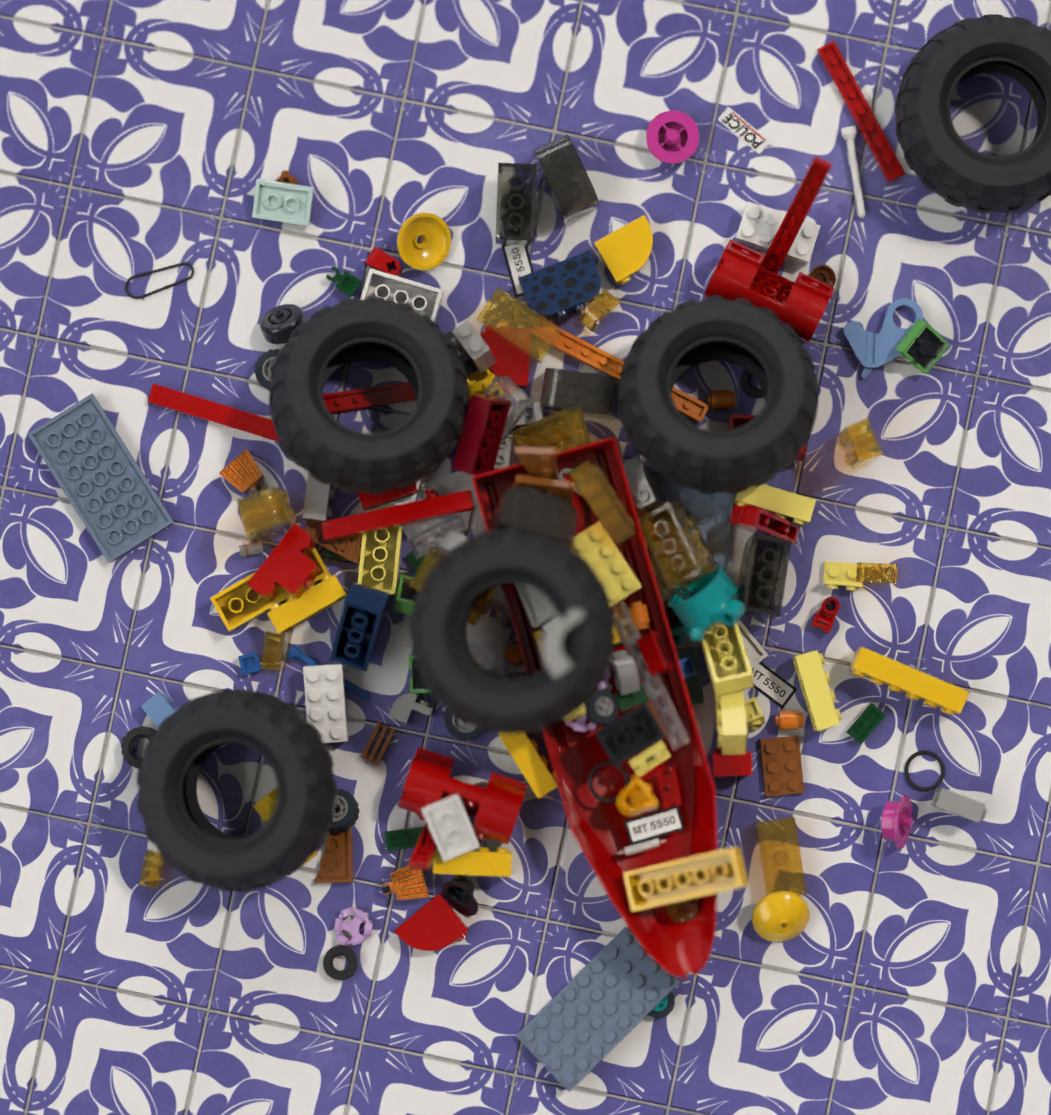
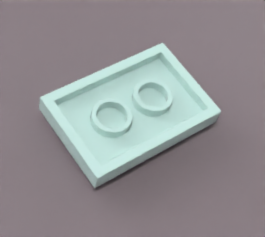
M257 179L252 217L309 226L314 187Z

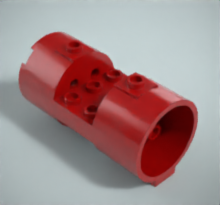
M730 239L704 296L707 298L709 296H722V299L736 301V298H742L751 301L753 306L761 309L765 307L774 312L781 322L787 323L801 339V342L809 344L835 288L801 272L795 282L762 268L760 265L765 255Z
M418 747L403 787L402 796L399 799L398 808L416 813L419 819L426 821L421 808L458 793L467 816H476L473 830L477 839L483 841L485 839H492L508 845L528 784L491 772L486 789L449 777L455 759Z

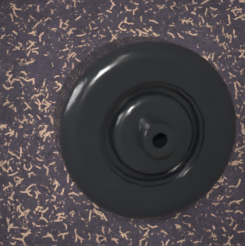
M284 304L269 310L263 315L260 320V329L267 342L284 344L288 341L289 335L304 321L307 322L299 306Z

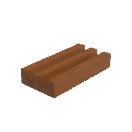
M378 722L361 757L379 765L395 730ZM381 727L383 730L370 756H368L367 752ZM386 731H389L390 733L376 760L373 757Z

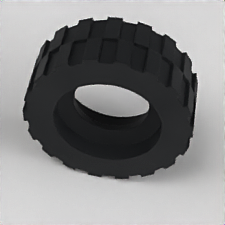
M137 727L128 731L127 735L123 737L121 753L124 756V760L130 766L137 769L142 766L144 757H139L135 754L133 749L134 743L140 738L152 739L157 732L155 729Z

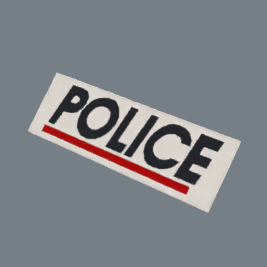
M729 106L718 118L722 124L759 155L770 143L766 137Z

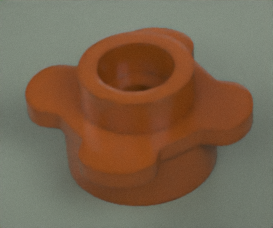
M287 170L282 171L281 177L275 180L285 183V180H288L290 184L298 183L297 177H292Z

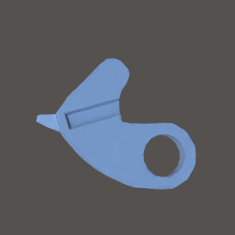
M907 298L895 300L886 310L879 334L864 330L856 321L845 325L844 335L856 358L864 367L861 377L865 379L874 368L889 363L901 355L895 348L913 325L906 329L899 328L893 321V312L898 307H908L915 315L914 324L918 319L923 321L922 309L915 301Z

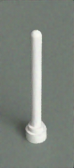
M856 126L841 128V134L847 142L858 217L863 218L865 216L854 143L857 131Z

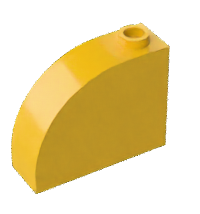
M645 215L594 242L595 249L616 285L628 283L632 280L630 277L638 273L645 266L651 254L653 235L649 222Z

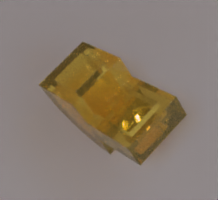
M605 289L589 305L578 320L593 332L619 304V301Z
M858 562L856 582L897 584L898 564Z
M265 632L261 668L281 670L286 634Z
M151 849L147 850L138 884L158 889L162 872L166 865L159 852Z

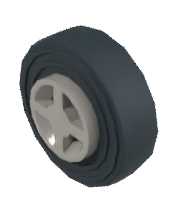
M595 691L585 703L586 717L596 725L609 724L618 714L617 700L608 691Z

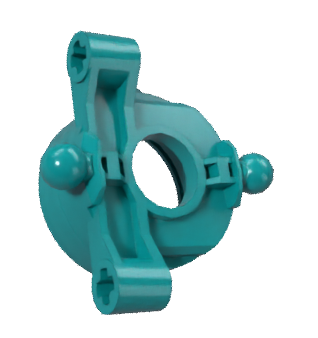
M721 566L707 568L682 585L683 588L694 593L695 596H691L678 588L676 592L690 599L685 600L676 594H673L669 599L668 605L679 619L670 629L674 645L679 646L688 634L692 641L700 642L704 637V632L710 630L711 624L719 622L734 625L744 613V605L738 600H731L737 594L738 587L731 581Z

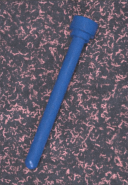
M293 644L286 656L292 661L294 659L296 661L300 660L308 666L321 665L303 654V651L300 650L301 647ZM344 678L345 688L363 699L370 697L368 692Z

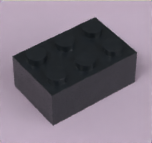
M646 703L641 704L595 731L597 738L614 766L665 737Z

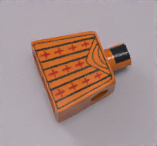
M247 449L219 472L221 476L243 494L251 490L258 497L265 491L259 483L264 478V475Z
M409 865L390 874L392 881L382 884L384 895L395 892L397 900L429 897L422 869L410 868Z

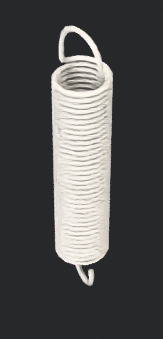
M655 838L636 845L627 846L624 848L626 856L659 847V843L662 842Z

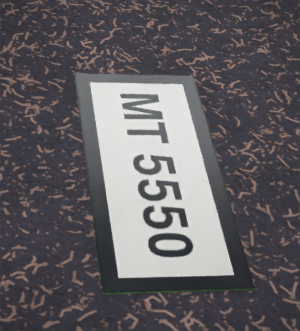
M525 239L501 245L515 298L523 296L518 284V278L534 272Z
M759 662L751 669L754 688L783 709L797 691V688L762 662Z
M678 806L624 821L631 845L685 830Z

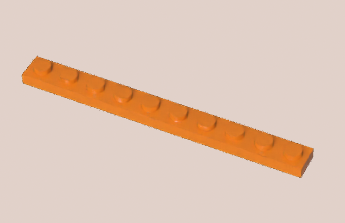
M541 318L539 319L531 337L620 382L624 361ZM673 387L671 395L679 412L701 424L709 405Z

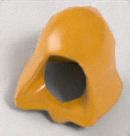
M635 774L631 776L629 784L619 793L616 800L619 811L628 817L640 815L645 811L656 810L659 805L657 799L651 794V786L644 783Z

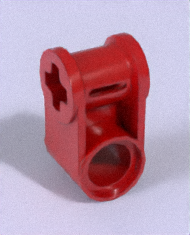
M375 246L373 247L365 264L374 270L399 277L402 273L399 261ZM395 265L397 269L390 271L389 267H394Z
M835 597L823 599L810 627L819 628L828 635L840 607L838 599ZM828 600L835 602L836 606L832 611H828L825 607Z

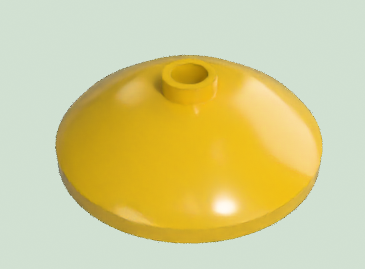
M417 213L409 217L401 226L397 236V248L402 260L410 267L418 270H429L440 265L447 257L451 247V234L447 224L439 216L431 213ZM421 237V241L417 243V238Z
M788 891L774 892L765 896L757 903L752 913V924L756 933L767 941H789L800 935L806 928L810 918L809 908L805 900L798 894Z

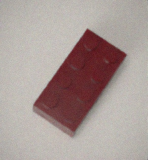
M493 394L471 395L467 414L464 418V427L458 440L459 445L454 456L453 469L469 475H479L494 470L512 401Z

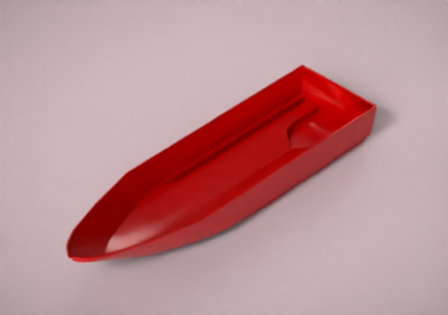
M611 437L556 453L558 475L563 469L569 468L589 479L593 485L592 492L587 496H580L573 492L571 511L513 505L516 475L531 477L522 463L473 476L472 481L487 532L498 531L500 525L505 526L507 529L520 530V528H524L525 531L539 528L544 532V535L567 545L569 540L600 521L642 586L613 605L611 609L614 616V626L620 641H631L638 645L636 640L652 631L655 633L659 631L661 635L656 638L664 661L668 665L673 664V668L666 673L650 676L645 663V668L639 676V683L650 679L657 698L650 701L669 734L661 740L671 756L639 777L644 783L651 786V794L659 803L658 808L645 811L637 816L628 817L619 811L616 801L611 803L602 802L591 793L588 784L591 771L602 762H611L595 734L596 730L605 725H597L594 730L580 732L574 731L570 726H566L565 721L562 720L542 730L570 829L610 900L646 953L665 971L681 978H687V974L690 973L696 976L706 965L716 933L717 893L697 897L698 914L688 922L675 923L664 910L670 904L632 912L623 874L629 871L718 851L716 789L616 439ZM570 472L562 475L564 480L576 481L571 478ZM576 483V485L581 487V492L589 491L588 483ZM507 508L512 512V515L505 517L499 513V509ZM528 510L533 513V518L526 519L521 516L520 512ZM545 517L547 521L542 523L538 518ZM518 518L520 523L515 524L512 522V519ZM556 523L561 527V530L559 532L551 531L548 525ZM515 583L502 584V588L529 678L545 667L544 660L533 633L541 629L539 627L533 628ZM642 601V605H647L650 623H648L649 628L634 631L633 626L630 625L627 608L631 607V603ZM620 645L613 649V653L626 650L629 656L632 655L637 671H639L642 661L637 649L630 645ZM610 677L608 684L613 686L610 693L614 696L619 690L615 685V679ZM618 707V714L614 720L628 713L629 711L635 709L636 707L624 711L622 713L620 712V709ZM587 718L585 720L586 725H589L591 721H589ZM644 750L620 763L627 771L629 781L632 775L635 774L637 776L628 761ZM603 766L593 776V788L603 798H615L625 787V776L615 766ZM675 766L682 804L678 807L685 830L658 837L659 842H662L659 843V847L626 856L624 848L632 845L630 844L624 821L664 809L655 770Z

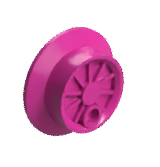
M674 110L665 111L658 114L650 122L646 131V143L652 155L658 160L671 164L680 163L690 158L696 151L699 143V130L694 120L687 114Z
M908 795L902 796L899 802L888 801L886 803L881 823L883 838L894 840L896 847L903 849L907 843L910 829L913 826L912 805Z

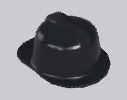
M457 874L451 881L443 884L442 890L455 910L465 916H473L478 912V904L473 896L474 885L469 879Z

